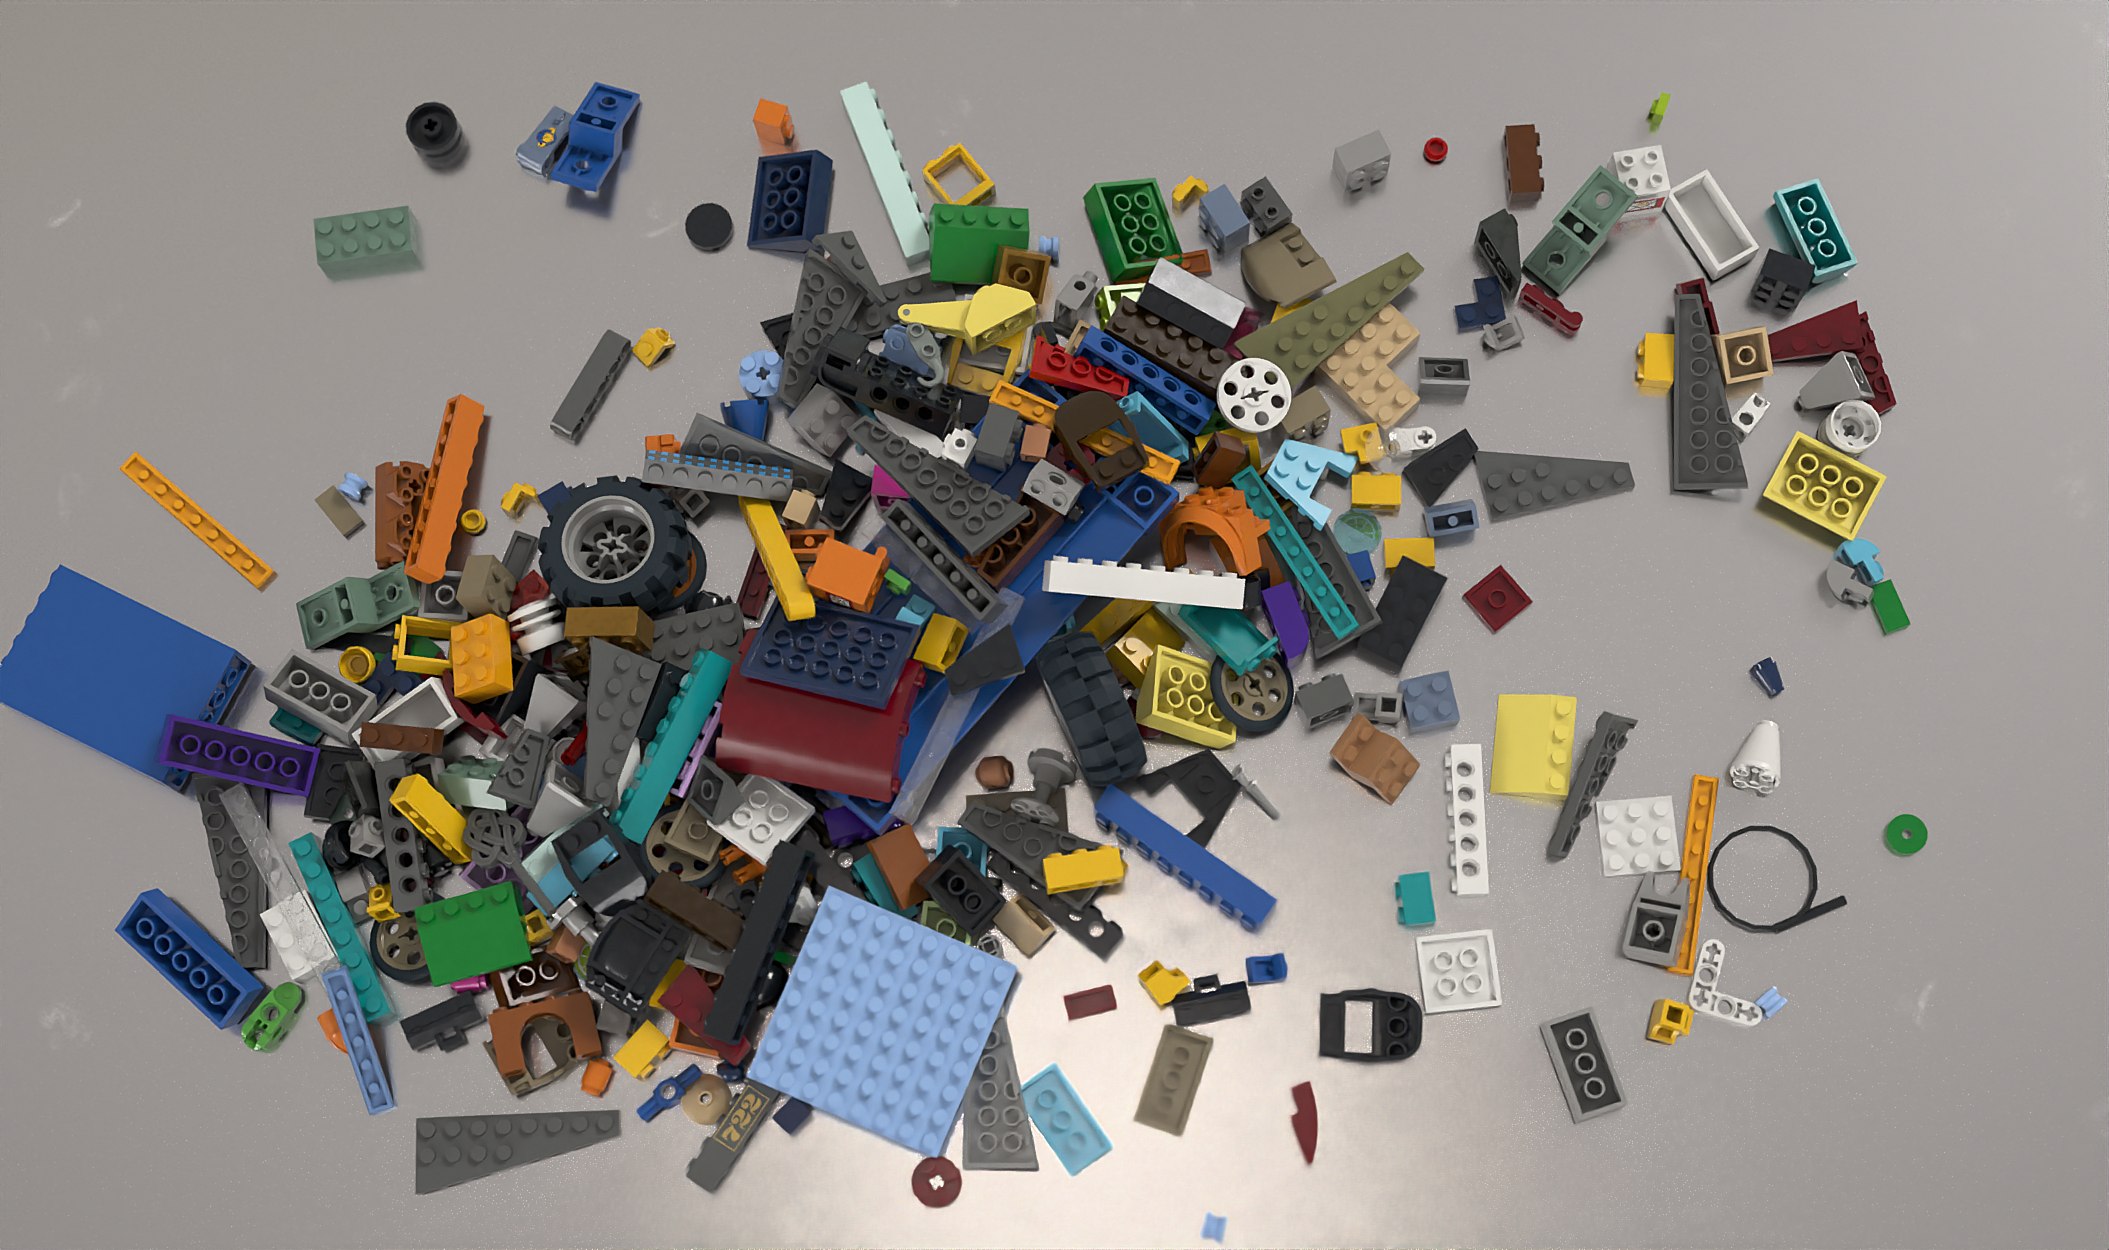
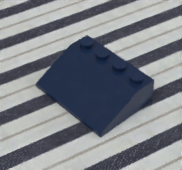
M817 149L758 158L747 240L749 248L804 252L808 248L822 250L820 244L816 247L811 240L816 235L824 234L833 165L831 158Z

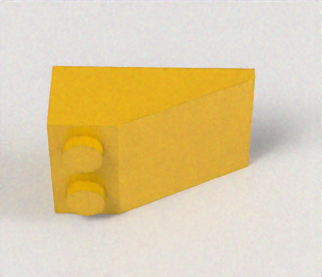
M1151 607L1105 655L1139 690L1142 687L1155 646L1159 644L1178 651L1186 641Z

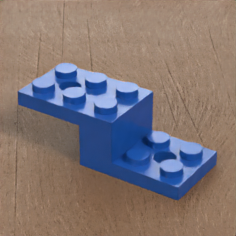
M595 82L569 122V145L552 170L551 180L597 192L622 152L623 127L638 105L640 94Z

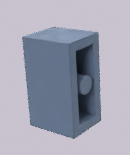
M1472 499L1423 508L1427 532L1430 537L1480 528L1476 504Z

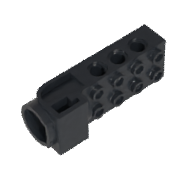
M839 327L835 335L828 333L825 336L810 370V374L818 377L823 386L940 438L943 437L956 413L963 392L957 390L952 385H945L943 383L932 388L922 386L917 381L918 377L925 381H931L934 378L915 372L908 366L892 362L885 356L870 352L868 347L871 340L848 329Z

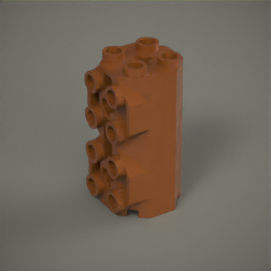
M400 461V466H393V462H385L375 467V562L379 570H386L407 560L430 470L424 464Z

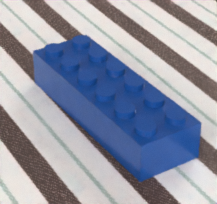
M158 888L140 893L115 929L129 945L220 1030L238 1024L264 988Z

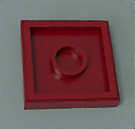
M1501 564L1462 596L1494 634L1533 603Z

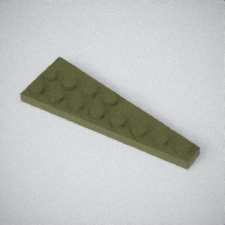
M1406 252L1239 339L1234 343L1233 347L1245 359L1260 358L1275 364L1287 377L1292 390L1424 272V268L1409 252ZM1272 372L1265 373L1264 379L1270 385L1275 384L1277 381L1276 375Z

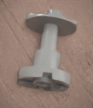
M1038 748L1036 753L1032 750L1027 760V766L1035 773L1032 785L1036 789L1032 799L1024 797L1014 799L1011 802L1012 811L1018 817L1025 818L1027 821L1054 828L1055 824L1059 821V815L1046 802L1049 794L1056 792L1059 783H1068L1074 780L1077 772L1076 763L1071 759L1068 763L1063 759L1064 754L1052 749Z
M572 896L557 909L556 913L552 915L553 918L547 920L546 924L552 931L564 924L575 937L581 934L593 947L600 934L592 925L595 919L583 907L586 901L581 896L577 898Z

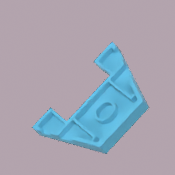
M1285 438L1264 479L1286 500L1289 498L1299 507L1298 511L1303 516L1307 515L1314 522L1313 526L1321 531L1332 510L1311 499L1309 496L1325 466L1348 478L1358 457Z

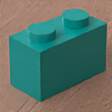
M1429 871L1398 875L1397 882H1393L1395 897H1400L1401 907H1397L1398 921L1403 922L1404 929L1434 925L1436 923Z

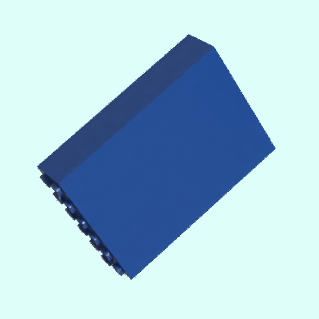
M60 564L58 569L51 574L50 582L45 591L39 595L33 612L27 616L21 633L14 638L10 652L0 663V703L179 792L190 771L154 763L166 714L217 725L248 670L251 661L237 650Z

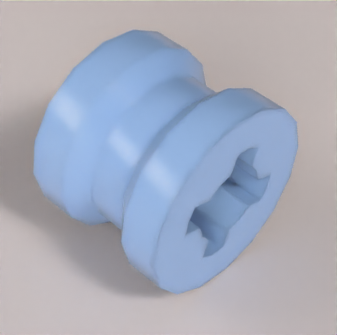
M1039 236V252H1044L1051 256L1053 260H1058L1059 236H1054L1052 239Z
M346 472L344 476L345 481L339 485L337 490L359 501L361 491L367 487L368 482L355 474Z
M1775 986L1770 988L1755 1002L1766 1010L1765 1014L1768 1018L1788 1002L1785 997H1781L1777 993L1778 989Z
M1207 1212L1201 1237H1213L1215 1241L1221 1242L1227 1217H1215L1213 1213Z

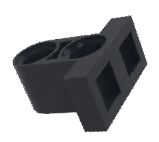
M1269 569L1254 570L1244 576H1239L1238 572H1232L1237 573L1238 579H1245L1243 607L1262 605L1261 591L1271 588Z

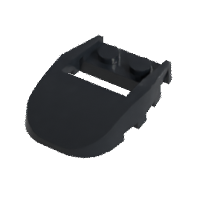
M602 807L553 839L551 843L565 877L580 896L597 913L614 917L622 909L636 904L635 901L639 899L644 900L652 886V880L646 864L642 863L637 853L639 849L635 843H631L622 833L623 829L617 823L612 825L603 814L606 810ZM608 835L621 859L585 883H582L572 868L570 859Z
M1377 988L1348 989L1333 994L1320 993L1319 1055L1354 1062L1376 1063L1403 1060L1412 1056L1419 1049L1423 1036V1015L1419 1004L1411 996L1396 991L1377 990ZM1346 1001L1372 1002L1371 1052H1345Z

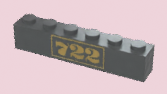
M746 1077L744 1081L745 1088L741 1094L737 1092L729 1103L731 1106L730 1110L726 1115L722 1114L714 1126L717 1129L712 1137L708 1135L700 1146V1149H702L697 1159L693 1157L686 1166L685 1170L688 1172L685 1177L714 1195L782 1094L781 1091Z

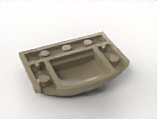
M1290 223L1241 249V267L1251 288L1269 303L1272 300L1281 302V308L1286 309L1337 282L1324 258L1318 255L1303 236L1300 228L1294 223Z

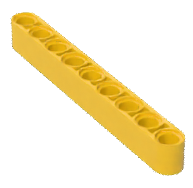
M738 495L740 511L788 621L815 617L813 597L769 499Z

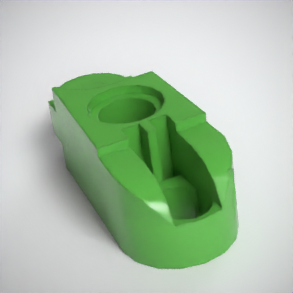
M292 982L279 984L275 990H271L251 1014L241 1030V1037L248 1048L263 1052L274 1045L294 1016V1010L302 1000L301 988ZM277 1008V1018L275 1020L270 1021V1011L272 1009ZM263 1032L260 1039L257 1040V1033Z

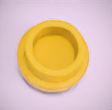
M475 509L466 511L461 518L462 528L470 534L479 533L486 524L485 516L482 512Z

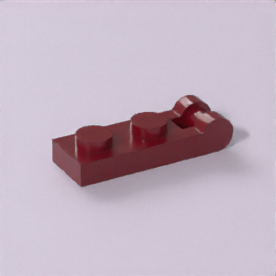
M1527 282L1521 289L1519 295L1521 300L1566 331L1576 333L1579 330L1583 321L1581 313H1571L1564 308L1562 302L1546 296L1544 291L1537 285H1530Z

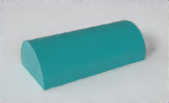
M1818 178L1778 190L1773 194V199L1801 259L1816 265L1811 278L1813 283H1822L1834 279L1858 264Z

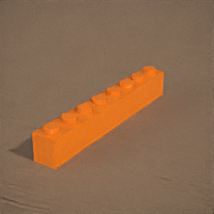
M463 394L447 400L403 573L426 584L441 580L445 574V563L451 551L452 535L457 527V515L462 507L463 491L468 483V471L473 463V451L478 443L479 427L484 419L483 411L485 406Z

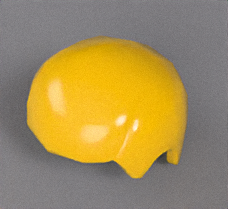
M354 646L347 648L342 653L338 667L340 674L344 678L354 683H362L367 681L373 674L376 662L371 651L364 647Z

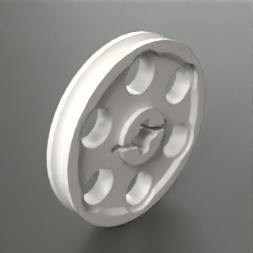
M1247 358L1233 364L1222 375L1217 386V404L1222 416L1233 427L1248 433H1260L1273 428L1285 417L1291 404V388L1287 377L1275 364L1260 358ZM1247 365L1252 368L1253 376L1251 378H1244L1241 375L1240 370L1242 366ZM1266 372H1272L1276 375L1277 381L1275 384L1270 385L1265 382L1264 375ZM1226 383H1233L1236 386L1237 392L1235 395L1231 396L1225 393L1224 385ZM1251 389H1253L1254 393H1263L1256 401L1249 397L1241 399L1249 395ZM1278 395L1282 397L1284 401L1282 408H1275L1272 405L1271 398ZM1239 406L1242 408L1244 415L1241 419H1235L1231 415L1232 407ZM1261 412L1266 415V425L1261 426L1255 422L1254 417L1256 413Z

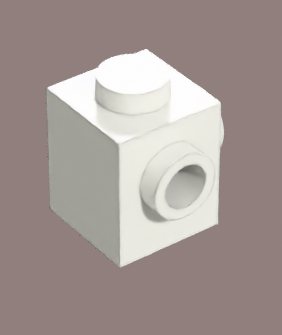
M955 428L952 435L948 434L943 442L942 459L966 471L975 454L974 449L978 440L976 435L969 430L963 429L960 431Z

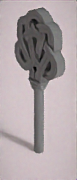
M481 807L473 810L468 818V826L463 831V839L472 848L471 857L475 864L483 869H492L501 862L506 867L513 869L547 915H554L557 909L521 864V857L517 848L525 842L527 836L526 826L517 818L511 817L510 813L506 810Z

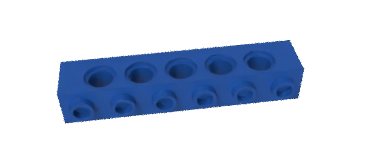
M1093 325L1090 326L1073 354L1076 358L1080 355L1088 359V362L1095 367L1101 365L1128 378L1129 394L1138 391L1158 412L1196 436L1208 422L1217 404Z

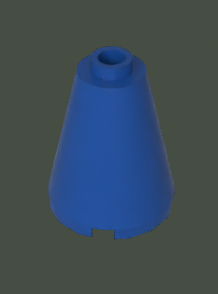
M758 400L730 401V406L725 407L724 402L720 403V410L725 425L763 441L769 401L764 400V405H758Z

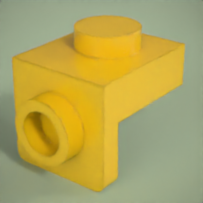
M1190 175L1183 184L1179 183L1172 192V205L1180 210L1194 193L1200 198L1208 194V185L1202 179H1195Z
M651 328L646 330L632 351L649 367L654 365L666 348H672L675 343L666 330Z
M515 482L511 490L503 495L501 509L505 514L514 518L525 498L536 503L539 502L537 493H535L537 490L527 483L520 485Z

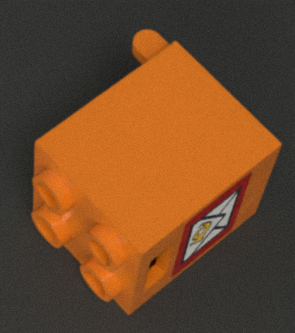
M826 537L824 544L820 543L816 550L815 557L817 560L814 567L810 566L805 576L811 595L843 608L870 613L890 565L886 548L879 547L874 556Z

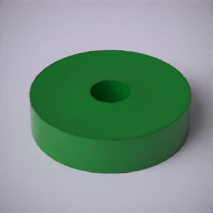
M1898 815L1886 826V843L1897 854L1904 856L1913 855L1920 851L1927 842V828L1923 821L1914 815ZM1903 831L1909 832V839L1903 837Z

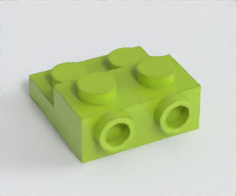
M1145 283L1103 286L1095 296L1094 303L1096 309L1101 310L1100 329L1102 332L1123 295L1137 302V298Z

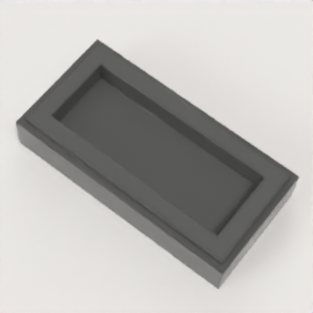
M517 530L514 531L502 564L516 578V583L521 584L539 539Z

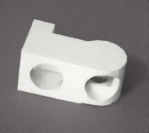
M1756 392L1732 418L1736 437L1742 443L1771 405V403Z

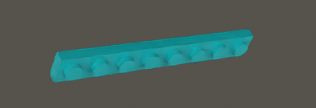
M1250 465L1231 479L1238 490H1244L1245 500L1250 508L1253 509L1254 514L1259 519L1269 520L1270 530L1267 531L1268 535L1339 641L1358 629L1360 625L1254 467Z

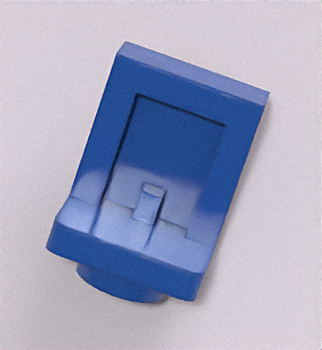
M1284 953L1245 958L1249 984L1276 982L1287 978L1288 966Z

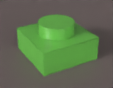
M889 568L884 576L887 583L886 587L896 595H899L901 592L907 596L912 590L911 582Z

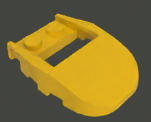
M1028 328L995 344L996 346L1011 350L1004 375L958 362L965 339L956 337L952 346L947 385H952L955 388L981 396H991L999 380L1011 384L1015 377L1016 369L1022 361Z

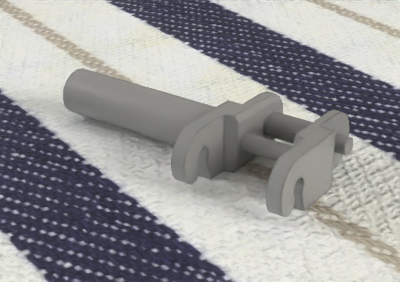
M1238 764L1231 773L1232 779H1238L1244 786L1243 792L1249 791L1271 818L1275 819L1280 814L1279 810L1256 785L1258 780L1256 778L1249 782L1242 774L1244 764Z

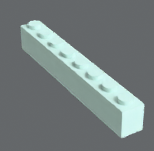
M866 81L841 90L840 94L907 265L909 266L930 258L929 234H927L925 229L928 226V222L924 212L919 213L917 209L920 203L916 192H911L908 185L912 183L907 170L902 171L900 164L903 163L899 150L894 151L892 143H895L893 134L890 129L886 130L883 124L887 122L883 109H877L875 102L879 101L875 89H869Z

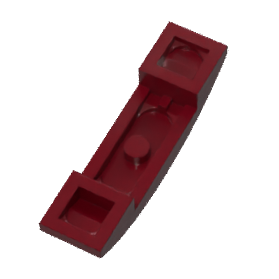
M446 668L443 671V684L446 695L455 711L484 734L505 740L508 736L496 721L483 712L478 716L466 701L455 697L454 676Z

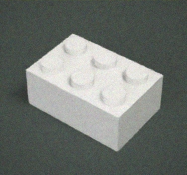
M304 890L260 914L293 981L301 984L341 962L314 900L308 891Z

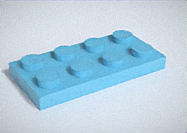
M1055 1062L1021 1085L1026 1112L1071 1177L1114 1147Z

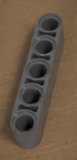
M610 329L604 333L554 415L550 424L551 430L570 440H574L628 353L631 340Z

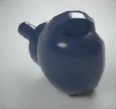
M724 1058V1062L716 1066L717 1075H721L726 1083L741 1081L745 1076L743 1059L735 1067Z

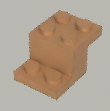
M1359 713L1356 714L1329 752L1353 779L1372 787L1390 804H1393L1420 766V763L1397 738L1376 729L1364 715Z

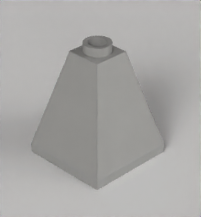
M1841 351L1799 391L1798 401L1803 409L1815 410L1838 406L1848 400L1868 401L1874 399L1875 395L1856 354Z
M538 674L535 678L524 730L529 728L550 736V741L587 710V697L554 675Z
M551 760L540 784L535 807L531 808L528 815L527 831L533 836L537 837L540 835L545 837L587 814L591 810L592 801L583 798L584 780L554 760Z

